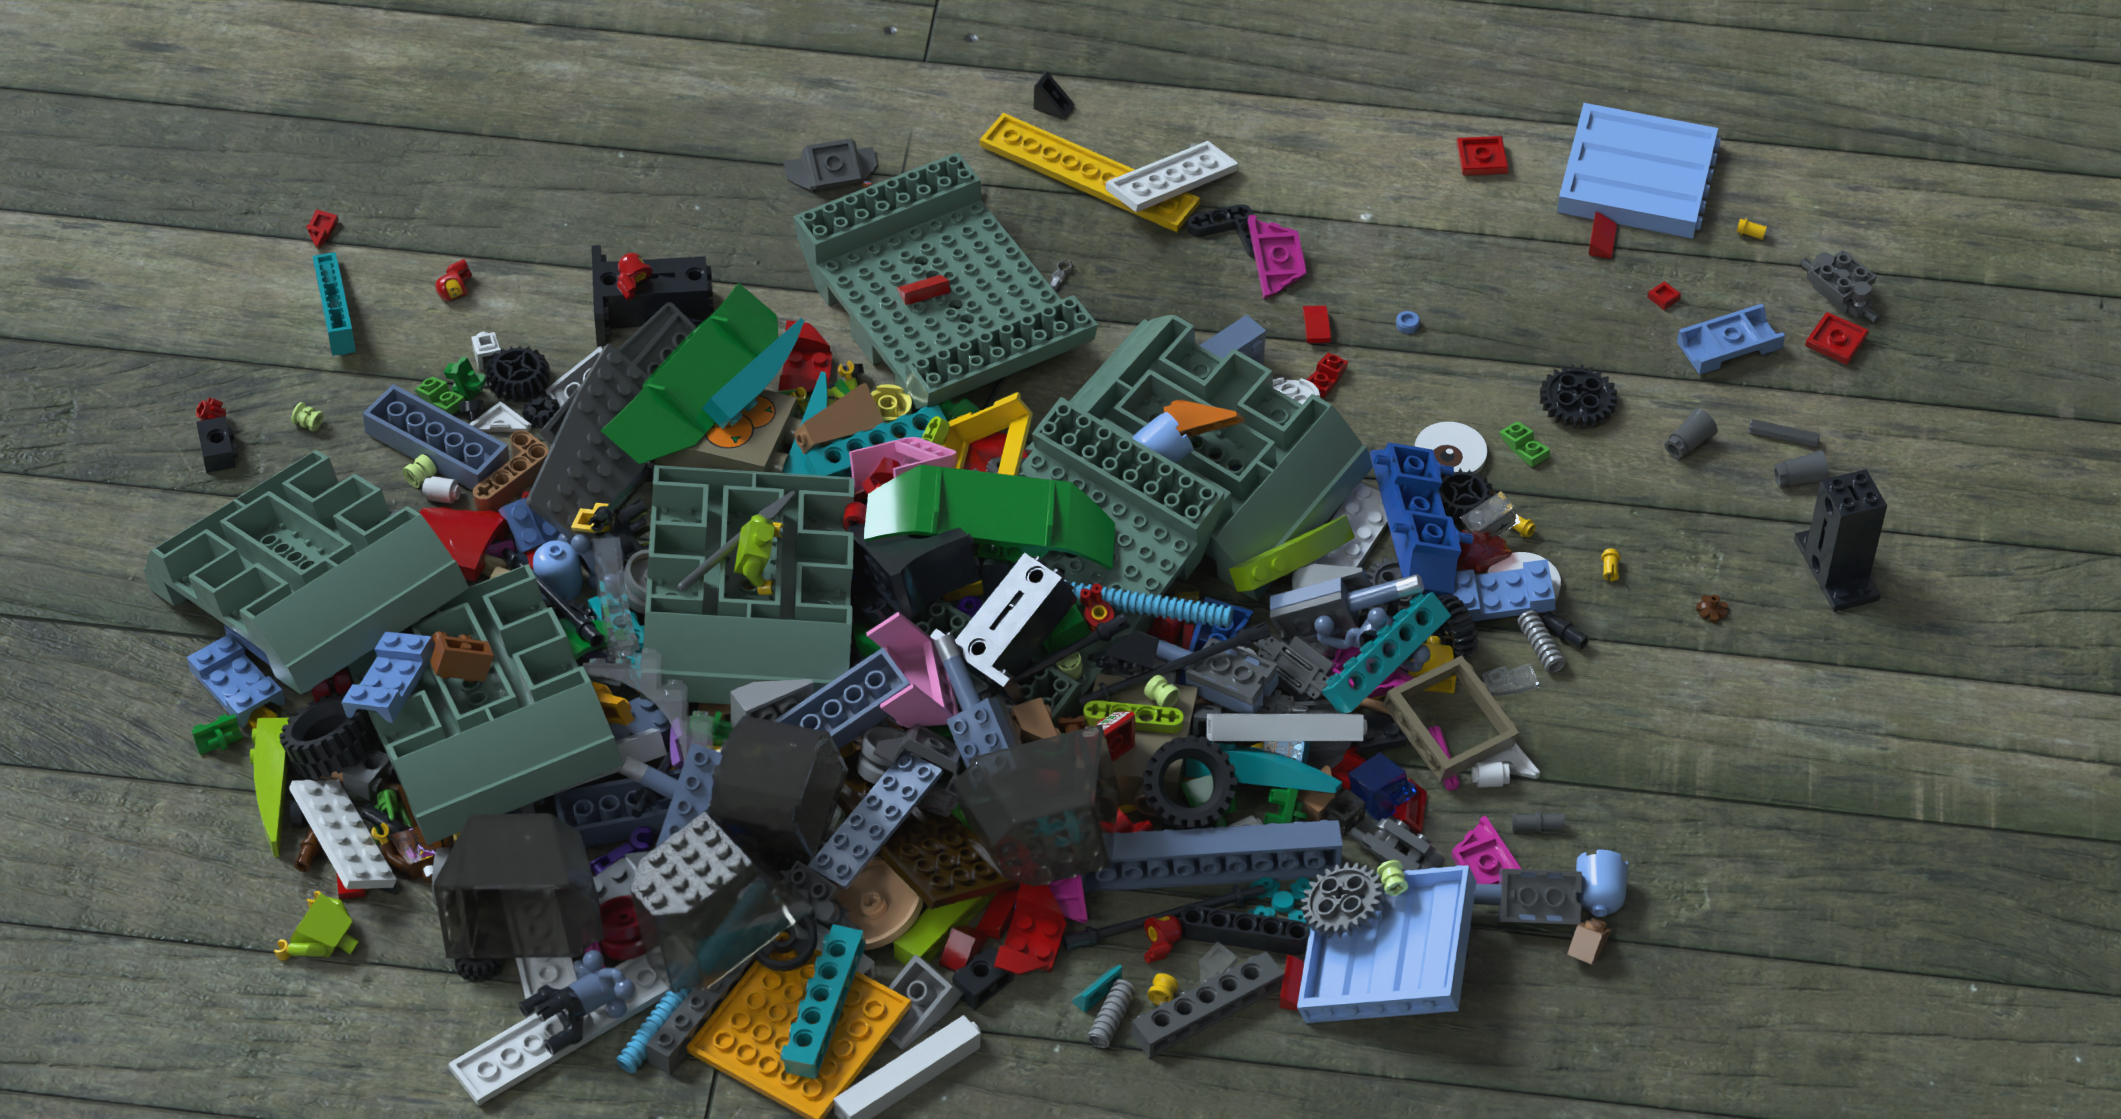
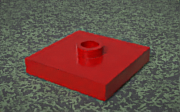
M1502 136L1457 138L1456 145L1462 176L1508 174V164Z
M1826 312L1807 338L1805 347L1848 365L1868 337L1869 330Z

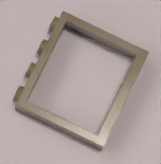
M1463 656L1389 690L1383 706L1439 782L1476 765L1477 762H1483L1513 747L1519 735L1517 725L1508 718L1502 705L1493 698L1487 685L1481 682L1475 674L1473 666L1467 663ZM1456 675L1500 735L1449 759L1405 699Z

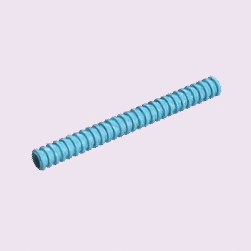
M1073 582L1071 584L1074 587L1072 591L1078 598L1076 601L1077 605L1081 606V590L1084 588L1091 590L1093 585L1088 584V586H1085L1084 583L1077 585V582ZM1103 587L1102 589L1103 596L1101 599L1108 602L1118 612L1122 609L1125 613H1128V611H1131L1132 614L1139 612V615L1147 613V616L1154 614L1157 618L1159 616H1162L1163 619L1170 617L1171 620L1178 618V621L1186 619L1188 623L1192 620L1195 624H1198V622H1201L1202 625L1209 623V626L1217 624V627L1224 625L1227 629L1232 624L1234 611L1232 606L1225 608L1224 605H1220V607H1217V604L1210 606L1207 602L1201 604V601L1194 603L1193 600L1186 602L1185 599H1181V601H1178V598L1175 597L1172 600L1169 596L1162 598V595L1155 597L1154 594L1147 596V593L1139 595V592L1136 591L1133 594L1130 590L1124 592L1123 589L1116 591V588L1108 590V587Z
M753 879L751 885H748L746 891H743L742 897H739L737 903H734L732 909L728 911V916H724L723 922H720L718 928H715L713 934L708 937L709 941L704 942V947L699 949V953L695 954L694 959L689 962V966L685 967V972L679 975L680 978L675 980V985H672L670 991H667L665 997H662L660 1000L661 1004L656 1005V1010H652L651 1016H648L645 1020L646 1023L640 1026L641 1029L636 1031V1036L631 1038V1042L626 1044V1048L621 1051V1055L617 1056L616 1061L622 1069L635 1073L637 1067L641 1066L642 1060L647 1058L646 1044L724 952H726L734 940L737 939L739 934L743 932V928L748 925V921H751L753 915H756L758 912L757 909H760L762 903H765L767 897L771 895L772 891L767 883L760 879Z

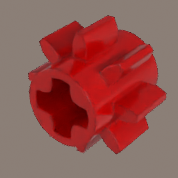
M208 397L207 401L203 400L198 404L196 417L200 418V421L226 417V409L222 408V401Z

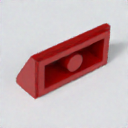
M1595 212L1588 255L1611 259L1617 223L1598 212Z
M938 275L897 287V291L906 306L950 293V282L946 277Z
M1019 890L997 892L976 930L987 934L991 938L1000 940L1014 916L1013 906Z
M1287 955L1279 1008L1299 1011L1297 1005L1305 962L1291 955Z

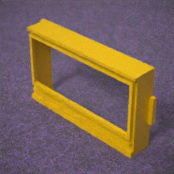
M1019 392L1000 399L993 406L973 414L970 412L948 421L950 428L942 446L956 451L957 463L954 468L963 469L970 443L1009 427L998 474L1018 476L1033 415L1032 411L1020 399L1021 395Z

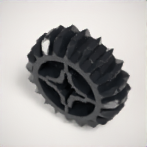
M510 345L509 350L501 348V354L494 353L493 359H488V366L485 369L486 383L491 393H495L497 398L503 397L505 402L509 399H513L515 403L518 399H522L525 402L528 397L534 399L535 394L542 395L543 389L547 388L550 379V368L548 361H546L544 355L539 353L538 349L532 351L530 346L523 349L521 345L518 348H512Z
M1461 468L1458 472H1454L1453 476L1441 475L1442 485L1439 488V493L1445 514L1452 517L1454 526L1462 524L1464 528L1466 524H1470L1474 527L1476 522L1482 523L1484 518H1489L1492 509H1494L1495 491H1493L1492 484L1488 483L1487 477L1481 478L1479 472L1472 474L1470 469L1468 472H1463Z
M1445 594L1437 597L1451 616L1433 633V636L1441 638V645L1452 647L1454 659L1463 656L1464 659L1470 657L1477 650L1478 638L1476 635L1478 632L1475 630V623H1473L1468 608L1464 606L1463 601L1459 600L1456 595Z

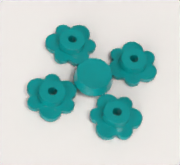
M1262 877L1259 881H1255L1250 885V887L1263 884L1265 894L1258 897L1261 899L1266 898V896L1272 898L1271 905L1273 908H1265L1263 905H1258L1255 909L1248 910L1247 913L1275 917V910L1282 913L1289 912L1288 919L1307 924L1303 917V912L1292 909L1295 906V901L1307 898L1304 890H1312L1309 883L1315 881H1309L1305 877H1300L1296 883L1290 885L1291 893L1287 891L1278 892L1281 886L1280 882L1270 877Z

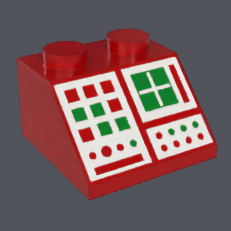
M1133 711L1114 712L1107 718H1102L1094 727L1082 732L1076 738V756L1095 773L1101 771L1135 747L1136 714Z

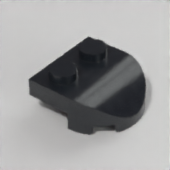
M1382 712L1362 714L1364 715V720L1367 721V733L1363 735V741H1353L1358 754L1406 746L1407 737L1391 715Z

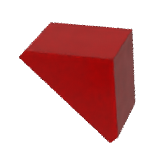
M967 925L952 928L939 966L954 973L959 968L965 967L981 950L988 939V935Z

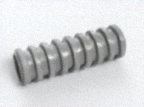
M1526 611L1518 618L1517 623L1526 638H1528L1527 640L1536 655H1538L1546 672L1554 673L1561 670L1566 663L1565 658L1562 656L1547 628H1545L1537 611Z
M1121 979L1114 982L1110 993L1107 995V999L1097 1015V1019H1095L1090 1032L1087 1034L1088 1041L1095 1047L1107 1048L1110 1045V1041L1113 1039V1035L1116 1033L1123 1015H1125L1126 1009L1136 993L1135 987L1130 982Z

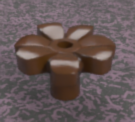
M1704 595L1701 597V602L1697 603L1696 611L1700 612L1699 616L1703 619L1710 617V622L1716 623L1719 617L1725 618L1727 616L1728 604L1724 601L1719 602L1720 596L1711 595L1709 597Z

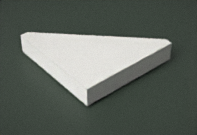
M501 401L469 424L483 432H516L520 430L529 432L532 430L531 424Z
M1516 743L1513 747L1483 761H1502V764L1509 765L1510 774L1534 779L1540 776V771Z

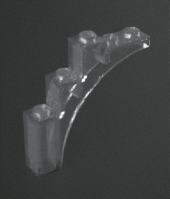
M620 537L593 539L598 600L601 603L602 624L606 634L608 661H614L615 666L630 665V660L636 659L635 650H639V639L634 632L628 605Z
M647 648L642 649V653H635V663H631V659H616V663H605V659L592 658L590 663H583L588 676L603 677L624 683L643 693L656 704L671 723L679 739L684 762L692 743L714 750V717L708 716L707 711H693V716H688L689 686L683 685V680H667V684H663L662 653H657V649Z

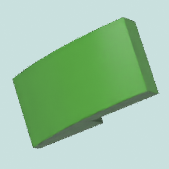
M433 376L424 380L421 385L415 388L416 393L424 401L451 415L460 410V402L466 401L464 396L450 391L447 382Z
M1519 421L1500 431L1501 438L1510 449L1531 467L1551 457L1550 449L1535 440L1534 431Z

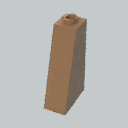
M863 383L805 421L794 432L797 445L801 448L803 455L816 447L823 448L829 446L837 439L845 440L859 431L864 430L866 432L872 430L884 421L867 384Z

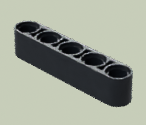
M1195 905L1187 906L1181 912L1182 936L1189 940L1289 955H1301L1307 951L1309 927L1301 921Z

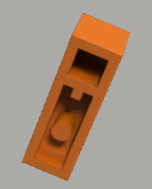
M1176 400L1171 402V405L1163 407L1164 413L1168 412L1179 423L1176 429L1181 436L1186 434L1188 437L1245 422L1244 417L1236 411L1185 400Z

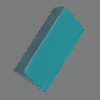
M1119 964L1107 970L1073 998L1072 1003L1084 1013L1110 993L1116 980H1122V966Z

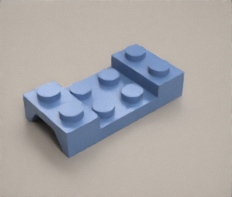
M1759 304L1680 329L1677 344L1698 374L1701 375L1719 369L1721 362L1757 350L1763 355L1782 349L1785 334L1783 332L1776 334L1767 322L1764 305Z
M522 498L499 509L500 515L507 520L514 535L517 553H524L547 542L554 541L561 534V532L526 505L527 498Z
M1548 559L1523 562V569L1480 575H1474V569L1456 572L1453 595H1456L1459 600L1463 601L1464 606L1468 608V612L1472 616L1473 622L1518 616L1530 610H1535L1537 613L1556 610Z
M385 632L375 647L377 658L360 685L352 684L341 702L346 716L352 718L357 709L373 710L386 721L393 723L430 663L435 648L432 637Z
M231 634L187 657L189 668L193 675L230 715H236L241 728L246 726L253 710L269 701L280 706L285 704L282 689L270 676L265 677L245 655L243 647Z

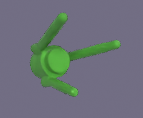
M391 789L380 791L377 794L378 805L374 807L388 814L391 821L395 819L394 815L398 811L404 824L412 827L404 810L403 802L398 801L397 793ZM374 825L376 832L379 834V827ZM373 838L378 847L379 840Z

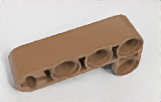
M520 430L514 432L510 437L513 458L473 488L475 511H496L533 484L547 457L548 447L527 431Z

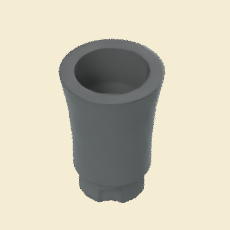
M1694 409L1664 443L1665 449L1670 453L1671 457L1679 460L1683 456L1690 454L1703 442L1715 436L1718 432L1717 425L1707 412L1701 409Z
M1822 450L1795 459L1785 460L1783 463L1774 464L1773 468L1775 481L1779 487L1820 483L1821 480L1829 478L1828 464Z

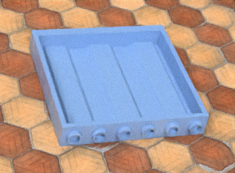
M1584 103L1559 195L1557 213L1594 219L1595 212H1598L1620 225L1694 238L1695 229L1700 230L1702 216H1699V214H1704L1706 201L1702 199L1707 198L1710 185L1706 184V182L1711 183L1714 169H1710V166L1715 167L1717 153L1713 152L1719 150L1721 138L1717 137L1718 128Z
M1469 865L1403 871L1405 875L1404 880L1408 883L1407 890L1396 896L1383 894L1386 898V901L1381 903L1383 910L1375 911L1378 919L1370 918L1371 926L1363 924L1361 926V933L1356 929L1352 930L1351 937L1348 936L1347 932H1344L1341 939L1338 938L1336 933L1331 938H1328L1326 933L1320 936L1317 930L1313 932L1310 928L1297 1005L1305 1023L1458 1011L1477 882Z

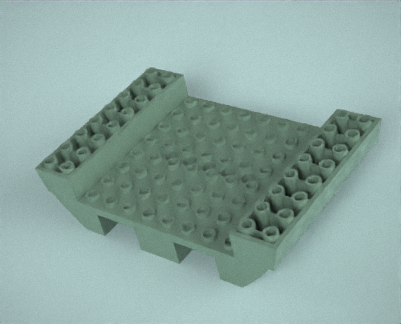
M959 152L793 216L797 240L801 245L818 293L828 306L838 302L842 304L850 315L852 338L873 365L882 361L886 362L895 374V385L903 388L907 396L908 394L910 395L912 410L926 406H935L1095 339L1098 326L1096 321L1075 295L1061 300L981 201V179ZM942 275L949 280V294H943L906 306L897 291V287ZM959 306V307H961V308H960V309H955V308H951V307ZM964 321H971L973 323L967 324Z
M1176 315L1162 316L1150 321L1144 319L1069 401L1131 438L1153 419L1163 414V407L1171 405V402L1176 400H1185L1232 410L1244 417V423L1188 437L1191 443L1200 442L1202 445L1198 448H1193L1194 450L1188 456L1176 463L1225 492L1222 513L1219 515L1204 554L1216 561L1217 578L1234 588L1235 585L1229 568L1324 525L1373 468L1367 447L1361 443L1333 405L1314 394H1311L1301 404L1273 388L1272 370L1234 348L1222 359L1196 344L1194 325ZM1034 441L1026 448L1025 453L1028 456L1035 448ZM1216 453L1222 455L1219 459H1211L1209 457L1211 454ZM1232 465H1240L1242 467L1238 471L1229 469ZM1275 580L1254 590L1242 591V593L1258 601Z
M1060 397L1032 433L1035 448L1020 466L1018 476L1072 482L1088 495L1115 522L1113 568L1108 570L1080 556L1069 558L1066 556L1067 552L1049 550L1048 554L1041 559L1051 571L1053 568L1064 569V575L1066 576L1064 580L1069 581L1070 584L1073 582H1077V585L1084 583L1085 586H1088V584H1100L1102 589L1103 587H1108V590L1116 588V591H1119V589H1123L1124 592L1130 590L1133 594L1136 591L1139 592V595L1147 593V596H1150V594H1154L1155 597H1158V595L1163 596L1177 576L1187 580L1201 562L1219 515L1222 513L1225 492ZM978 558L981 565V571L978 572L983 586L982 565L985 558ZM1012 562V568L1017 562ZM983 594L975 596L981 600L982 605L986 602L983 600ZM941 596L924 606L909 620L929 636L935 629H938L943 634L948 631L957 638L972 618L957 609L961 599L945 602ZM1075 602V605L1085 619L1086 606L1077 605V602ZM968 605L965 608L972 609L974 605ZM1113 608L1114 618L1124 613L1130 628H1126L1111 636V640L1107 642L1098 640L1078 651L1082 660L1083 673L1077 680H1073L1058 671L1057 664L1055 663L1018 683L1023 688L1021 693L1027 699L1025 702L1042 698L1044 705H1048L1051 710V721L1054 728L1058 727V718L1071 716L1074 719L1084 715V707L1080 706L1078 698L1092 693L1097 673L1104 674L1107 670L1095 666L1096 662L1088 660L1089 654L1117 637L1132 634L1137 630L1147 633L1156 619L1154 614L1147 616V613H1144V615H1139V612L1132 614L1131 611L1125 613L1122 609L1118 612ZM1043 644L1024 668L1049 656ZM969 673V675H970L973 679L977 680L978 682L982 683L983 685L987 686L988 688L990 687V686H988L987 684H985L984 682H982L980 679H978L977 677H975L974 675H972L971 673Z
M318 450L313 451L152 549L148 555L146 567H144L145 576L151 591L173 606L189 599L266 653L275 677L301 695L312 690L314 686L325 679L333 677L336 672L347 665L353 664L366 653L375 650L385 632L399 633L469 589L457 562L451 557L443 543L420 513L406 506L394 515H391L380 488L357 474H353L339 482L330 458Z
M654 465L640 699L731 704L730 692L749 683L811 679L813 681L814 693H816L849 670L852 631L850 597L853 572V533L847 532L844 529L843 519L845 507L849 503L854 502V478ZM791 491L795 492V496L777 517L772 520V522L784 524V528L780 529L782 538L773 537L770 559L761 573L765 580L774 581L775 585L772 587L773 595H759L757 587L745 575L734 572L738 547L685 592L678 590V584L737 535L741 531L742 526L751 521L754 515H757L761 510ZM744 586H753L754 589H745Z
M529 564L469 587L457 598L451 599L440 606L438 610L421 618L416 624L410 625L399 632L432 637L436 632L441 631L442 635L443 632H446L449 637L458 638L460 635H466V637L470 635L473 640L487 641L494 657L485 682H469L459 678H441L435 675L430 662L393 723L386 721L376 711L367 710L404 789L413 816L427 845L624 765L593 685L584 667H578L567 635L552 607L547 608L537 579ZM375 650L366 653L353 664L346 666L350 673L352 684L360 685L377 658Z

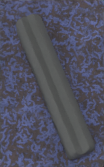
M1755 419L1750 421L1748 432L1751 434L1817 447L1820 440V434Z

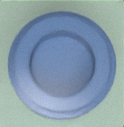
M1404 311L1398 314L1396 328L1400 332L1412 334L1419 329L1420 318L1416 313Z

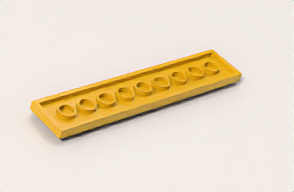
M1002 113L980 139L979 146L1175 232H1178L1200 205V197L1184 192L1135 212L1105 189L1107 181L1132 172L1135 169L1006 113Z

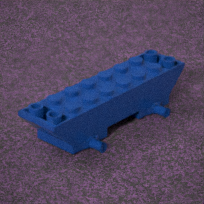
M1388 442L1385 449L1371 450L1370 457L1402 577L1405 578L1418 574L1423 582V593L1433 592L1435 595H1453L1457 561L1462 552L1459 542L1470 545L1473 542V534L1460 533L1454 526L1452 517L1446 516L1439 493V488L1442 485L1440 474L1453 476V466L1441 465L1435 458L1433 449Z

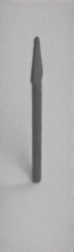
M791 491L761 510L758 515H762L771 521L774 520L795 496V492ZM740 532L678 584V590L680 592L688 590L735 550L739 544Z

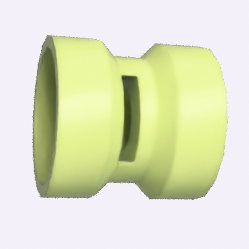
M422 454L415 459L414 464H408L404 467L402 473L411 486L419 488L423 485L426 478H431L437 473V468L429 457Z
M1079 652L1056 663L1057 670L1073 680L1079 679L1083 673Z
M1156 675L1147 683L1144 694L1150 700H1156L1158 706L1172 707L1180 696V690L1174 685H1168L1167 680L1163 676Z

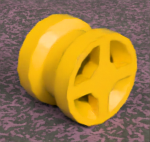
M1156 974L1153 979V986L1149 989L1147 996L1152 1003L1158 1006L1163 1002H1170L1174 999L1173 994L1178 991L1179 983L1168 974Z

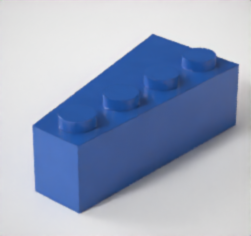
M1205 597L1204 603L1207 602L1210 606L1212 604H1217V607L1224 605L1225 608L1232 606L1234 610L1232 624L1227 629L1224 625L1217 627V624L1209 626V623L1202 625L1201 622H1198L1188 651L1194 653L1201 650L1210 637L1224 641L1234 637L1238 629L1249 628L1253 611ZM1185 670L1181 671L1178 685L1186 686Z

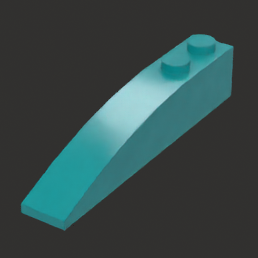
M336 252L312 256L331 354L335 356L356 352Z
M802 318L713 395L702 408L722 429L729 423L734 426L743 417L741 413L744 410L749 412L758 404L756 398L773 380L792 351L804 324Z
M821 371L800 426L829 406L826 372ZM796 439L786 460L783 473L809 475L804 465L807 454L803 455L801 448L796 443Z
M1221 741L1218 744L1221 746L1219 749L1223 753L1227 752L1230 756L1228 759L1230 764H1234L1236 770L1234 778H1237V783L1336 793L1342 787L1340 780L1294 759L1264 750L1237 746L1232 741ZM1186 758L1185 777L1200 778L1211 775L1209 769L1203 763L1195 759Z

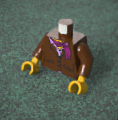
M381 824L384 835H379L375 827H373L371 834L374 839L380 840L381 844L379 846L387 864L401 873H406L410 879L423 876L428 884L432 883L433 864L437 848H452L454 844V837L451 835L427 845L419 826L389 835V840L387 839L389 833L387 824Z

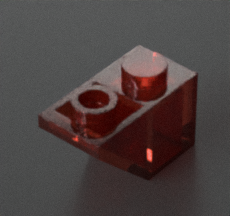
M1463 529L1461 533L1473 534V542L1471 545L1459 542L1462 552L1458 557L1457 564L1459 567L1470 570L1474 569V571L1480 572L1510 557L1513 552L1506 545L1507 542L1497 535L1490 537L1478 530L1471 532Z

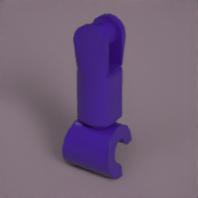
M645 826L635 828L630 835L631 845L626 842L608 854L594 859L589 863L588 869L592 872L594 871L595 876H597L621 858H625L624 854L650 852L649 846L654 844L652 830Z

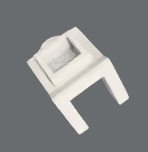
M480 332L476 336L471 337L479 371L484 370L482 357L493 355L494 353L501 354L495 332Z

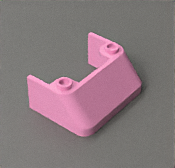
M918 437L903 438L849 452L852 478H854V490L864 489L862 483L874 473L884 457L894 459L901 465L900 467L893 468L894 478L921 464L954 468L957 463L956 451Z
M897 612L868 631L867 637L880 647H884L911 685L880 704V707L892 716L900 726H905L906 728H911L916 723L923 727L948 725L946 720L958 714L954 689L935 642L928 634Z

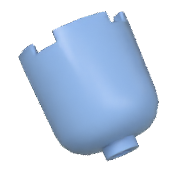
M1168 412L1157 416L1132 437L1174 463L1179 462L1194 450L1186 434L1181 436L1176 427L1179 426V423Z
M559 540L547 542L538 548L533 557V571L562 599L566 597V602L575 599L581 593L583 585V574L578 552L574 551L569 543ZM541 593L542 598L545 599L547 602H550V601Z
M1597 850L1596 855L1587 856L1586 852L1577 857L1576 871H1582L1581 893H1576V901L1581 903V908L1597 917H1604L1617 912L1623 906L1626 896L1629 862L1621 860V854L1609 850Z

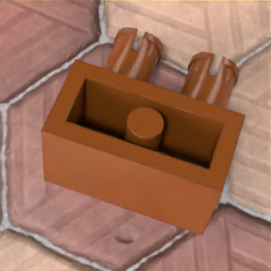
M441 631L436 632L432 636L435 648L430 662L436 676L445 679L459 678L469 682H485L494 657L487 641L473 640L470 635L467 637L466 635H460L458 638L449 637L446 632H443L442 635Z

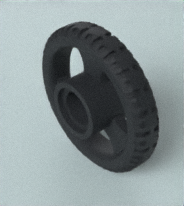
M790 903L770 905L759 912L752 921L748 935L749 946L757 961L766 968L781 972L795 970L803 966L814 954L818 942L817 927L809 913L797 905L795 906ZM792 915L801 919L806 925L809 938H797L796 930L789 922ZM773 916L777 922L770 928V938L765 941H759L758 932L760 927L769 917ZM785 932L790 935V938L785 942H779L776 939L777 935ZM773 950L781 954L789 953L792 950L798 953V957L789 961H776L769 958V955Z

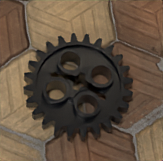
M1572 364L1570 370L1562 366L1561 372L1554 369L1553 375L1547 374L1546 380L1542 381V387H1540V404H1543V411H1548L1547 417L1556 416L1555 423L1562 420L1564 421V427L1571 423L1573 429H1576L1577 425H1581L1583 429H1586V424H1590V426L1595 428L1596 421L1604 424V418L1609 420L1611 413L1615 412L1618 400L1617 390L1614 389V383H1608L1609 376L1601 377L1602 371L1593 373V367H1590L1587 371L1584 370V365L1576 369Z

